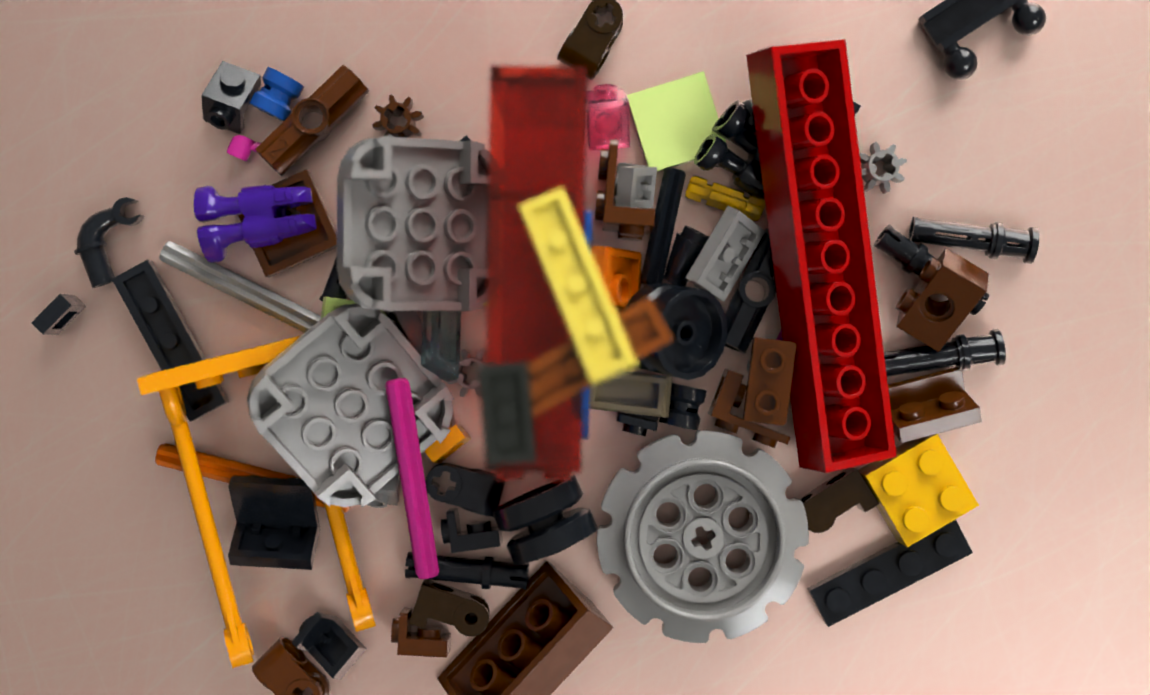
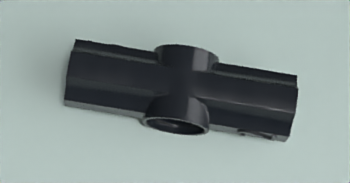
M765 228L764 231L766 232L757 245L742 278L737 283L734 295L725 312L727 320L725 346L743 354L746 353L768 305L775 298L776 294L768 228ZM749 281H757L762 284L765 291L762 301L755 302L747 297L745 287Z

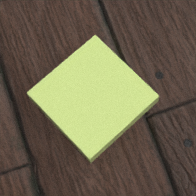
M704 71L626 95L647 166L657 167V172L694 161L699 147L709 135L714 134L726 142L724 138L712 130L719 118Z

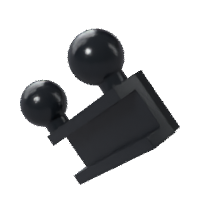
M944 0L924 13L918 20L940 53L943 52L946 56L944 69L948 76L956 80H964L972 76L976 71L977 57L969 48L960 47L957 43L982 25H985L1008 8H1012L1014 11L1012 16L1014 29L1022 35H1034L1044 27L1046 13L1039 4L1028 2L1027 0Z

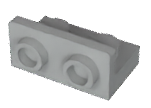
M727 206L686 278L693 282L696 288L708 291L715 298L725 302L766 231L741 211Z

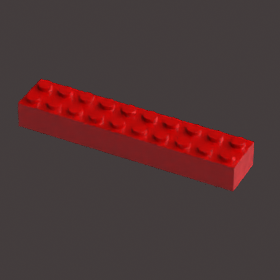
M846 40L771 46L747 54L746 59L783 341H790L796 344L790 399L799 468L829 473L897 457Z

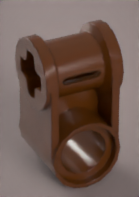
M280 637L252 666L255 677L275 695H303L302 693L307 687L313 691L312 695H330L331 688L327 677L312 664L302 650L296 649L292 644V640L287 637Z

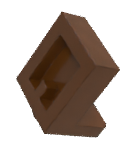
M403 608L399 618H393L391 642L398 643L397 655L447 658L451 648V634L442 633V628L436 626H426L425 629L417 627V632H411L412 625L409 622L412 616V608Z

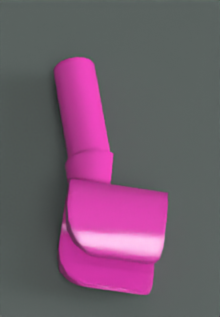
M236 135L231 139L227 153L247 162L251 152H256L255 149L261 142H256L242 135Z

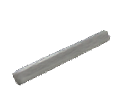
M166 242L160 252L159 258L161 261L304 333L321 319L320 315L216 263L208 262L206 258L175 242Z

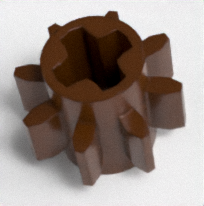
M389 95V104L384 108L375 106L376 111L380 114V121L373 123L372 126L378 131L386 129L387 132L384 136L392 135V137L408 138L412 134L421 136L422 133L416 127V121L423 119L424 115L421 111L410 112L413 106V100L410 97L406 98L402 104L397 102L393 95ZM403 113V117L407 121L404 127L396 125L394 128L390 118L393 115L400 117Z

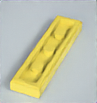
M560 187L518 205L591 385H597L638 368L564 188Z

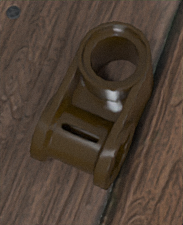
M593 0L588 5L577 26L568 35L559 51L557 60L593 80L603 66L610 48L622 30L623 11L620 4L616 0ZM607 11L612 12L613 24L605 22L602 27L598 26L596 15L604 16Z

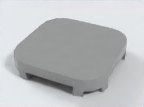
M390 135L362 140L347 151L340 162L337 177V271L340 285L349 299L363 308L388 312L472 311L483 308V304L491 299L497 287L504 285L507 269H499L500 186L508 185L506 170L499 168L493 155L484 148L485 144L472 140L450 141L392 137Z
M358 304L342 305L328 313L263 367L251 382L247 403L251 420L260 435L262 434L301 477L317 498L328 506L332 504L340 507L356 505L364 507L376 500L374 494L399 473L385 386L386 381L395 378H406L410 382L421 453L436 440L441 443L451 431L448 428L453 415L452 400L454 398L447 385L440 380L394 325L392 320L378 310L363 308Z

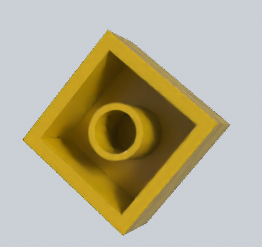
M938 434L905 442L896 447L897 457L872 462L858 470L879 502L876 507L896 541L906 547L913 545L979 506Z

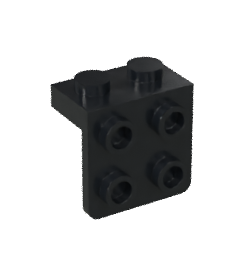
M255 475L231 477L228 488L236 518V526L228 553L230 565L312 570L320 534V525L315 494L310 487L299 478H266Z

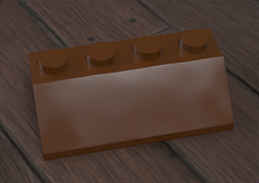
M546 561L528 580L527 590H522L521 588L488 623L485 631L477 635L437 679L448 695H551L614 627L593 602L551 563Z

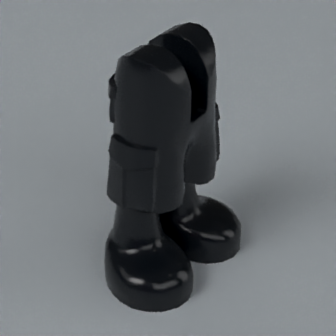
M737 100L725 110L714 124L712 130L722 138L731 141L748 153V160H743L728 148L726 142L712 134L699 147L694 164L705 171L711 170L714 167H720L733 173V183L755 198H763L765 200L757 137L745 124L749 115L747 106Z

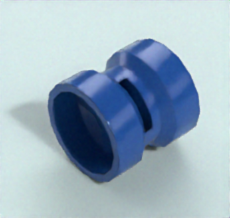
M267 67L262 77L265 85L260 91L254 92L249 104L284 122L291 114V100L300 97L304 86L287 75Z

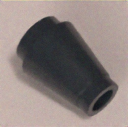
M685 225L681 234H676L663 279L676 286H686L690 281L686 276L709 236Z

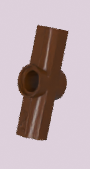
M342 65L309 98L302 99L295 105L292 114L255 149L256 152L278 174L283 176L317 142H321L329 136L332 127L369 92L368 88L350 69ZM316 112L323 116L321 125L315 129H308L302 126V119L308 113Z

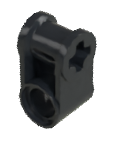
M443 462L430 470L425 483L427 493L437 501L459 506L473 513L494 517L492 510L500 505L507 477L486 470L467 468ZM444 471L451 473L450 480L456 482V487L449 486L446 492L439 491V483L434 482V477H440Z

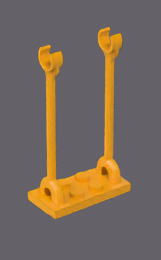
M300 336L146 374L137 378L141 395L159 391L165 415L172 429L226 627L224 628V637L233 668L253 663L252 655L255 654L247 625L242 623L188 426L180 385L195 382L196 388L201 389L222 383L224 381L223 374L237 371L239 378L258 374L265 363L271 362ZM324 503L348 592L346 597L355 631L358 632L375 627L376 624L367 590L363 587L343 508L332 504L328 506Z

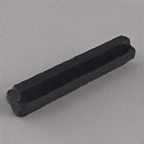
M666 168L663 173L655 210L654 227L650 233L641 274V283L644 285L663 282L686 176L685 172L680 169Z

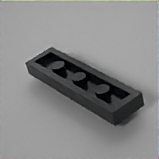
M147 259L112 278L161 370L206 359L152 260ZM195 382L180 385L189 422L195 421L229 402L220 384L201 389L196 388Z
M955 519L909 547L897 542L807 589L825 624L830 627L961 560L973 552Z

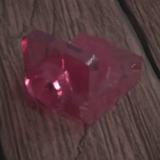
M601 84L595 86L593 90L584 91L583 97L587 109V137L590 151L609 149L610 139L618 140V148H629V99L624 90L616 85Z

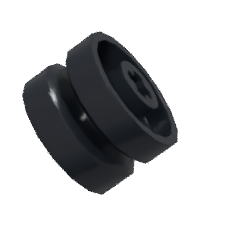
M661 282L645 285L631 297L624 310L650 296L674 340L636 360L638 368L685 380L702 377L716 365L724 351L727 339V320L721 303L710 292L698 288L676 286Z
M570 475L542 485L492 510L500 531L512 532L527 527V529L513 536L506 545L514 565H522L554 555L597 531L598 527L590 509L576 508L563 512L578 503L583 495L576 475Z

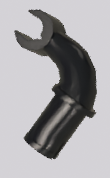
M128 197L121 198L115 202L112 208L91 215L82 224L77 236V249L74 252L75 255L81 256L92 288L101 287L113 282L112 278L115 276L104 250V247L107 246L104 236L111 228L119 224L135 226L143 220V215H137L132 218L124 217L125 208L129 204L139 202L138 200Z

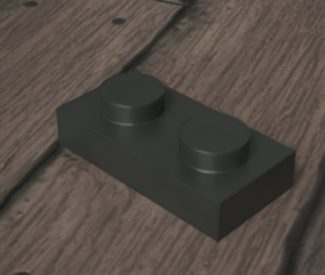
M529 361L479 365L478 376L486 466L536 462Z

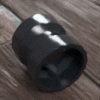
M672 383L669 417H660L659 422L698 431L701 418L697 413L699 406L705 401L707 391Z

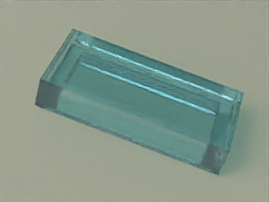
M423 311L421 366L446 382L458 379L461 311Z

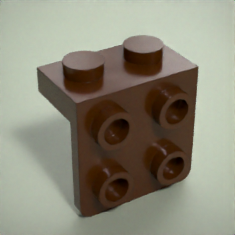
M610 139L609 149H601L598 180H606L605 191L597 190L595 220L603 221L602 231L618 232V239L641 241L644 234L650 235L654 227L655 209L613 206L618 140Z

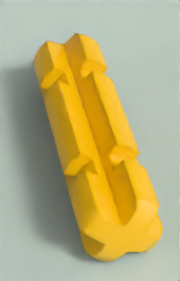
M696 175L692 176L689 180L685 192L687 199L699 203L701 199L706 200V205L725 211L727 206L741 211L754 222L758 221L763 213L765 201L762 198L758 199L749 195V198L744 197V192L713 182V185L707 184V179Z

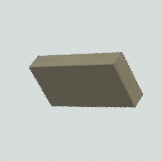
M628 371L597 385H591L589 409L669 417L672 376Z

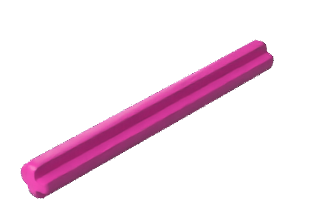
M395 378L386 381L385 386L415 573L419 579H429L438 576L439 566L410 382L406 378Z

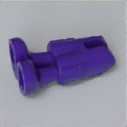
M272 185L250 186L241 188L238 197L220 196L212 186L197 188L194 194L193 208L194 215L199 222L216 221L221 217L243 214L245 216L243 222L199 226L197 228V236L204 257L210 263L221 262L225 259L227 248L232 243L245 240L251 248L275 245L283 241L284 238L316 230L315 214L287 216V208H296L313 203L311 188L301 186L275 188Z

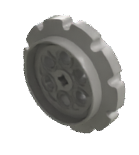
M698 430L695 433L694 441L690 444H683L677 434H671L653 441L637 452V457L640 460V466L637 470L619 469L609 484L601 503L602 510L609 513L612 519L609 524L598 526V555L603 573H613L620 577L619 583L613 588L615 597L626 611L642 624H647L653 618L662 620L663 634L672 639L693 643H706L709 640L710 632L714 629L722 630L727 639H733L753 631L767 622L768 616L765 613V606L769 602L774 601L784 605L797 587L804 570V565L794 558V552L798 547L806 546L809 542L808 521L803 502L798 498L788 499L785 496L786 488L792 483L791 478L782 466L764 450L757 448L749 455L743 454L742 439L728 433ZM702 484H709L715 488V497L707 505H700L694 501V492ZM666 502L674 503L679 508L677 518L670 523H663L656 517L658 507ZM738 507L748 509L749 520L743 527L735 528L729 525L728 518L732 510ZM701 526L705 531L712 530L707 535L709 542L704 545L698 540L691 541L697 536L695 529ZM662 544H670L676 549L674 559L666 564L659 563L653 558L654 551ZM734 549H742L746 552V561L739 568H730L726 565L727 554ZM698 567L708 569L710 577L706 584L693 586L688 582L689 574L693 569Z

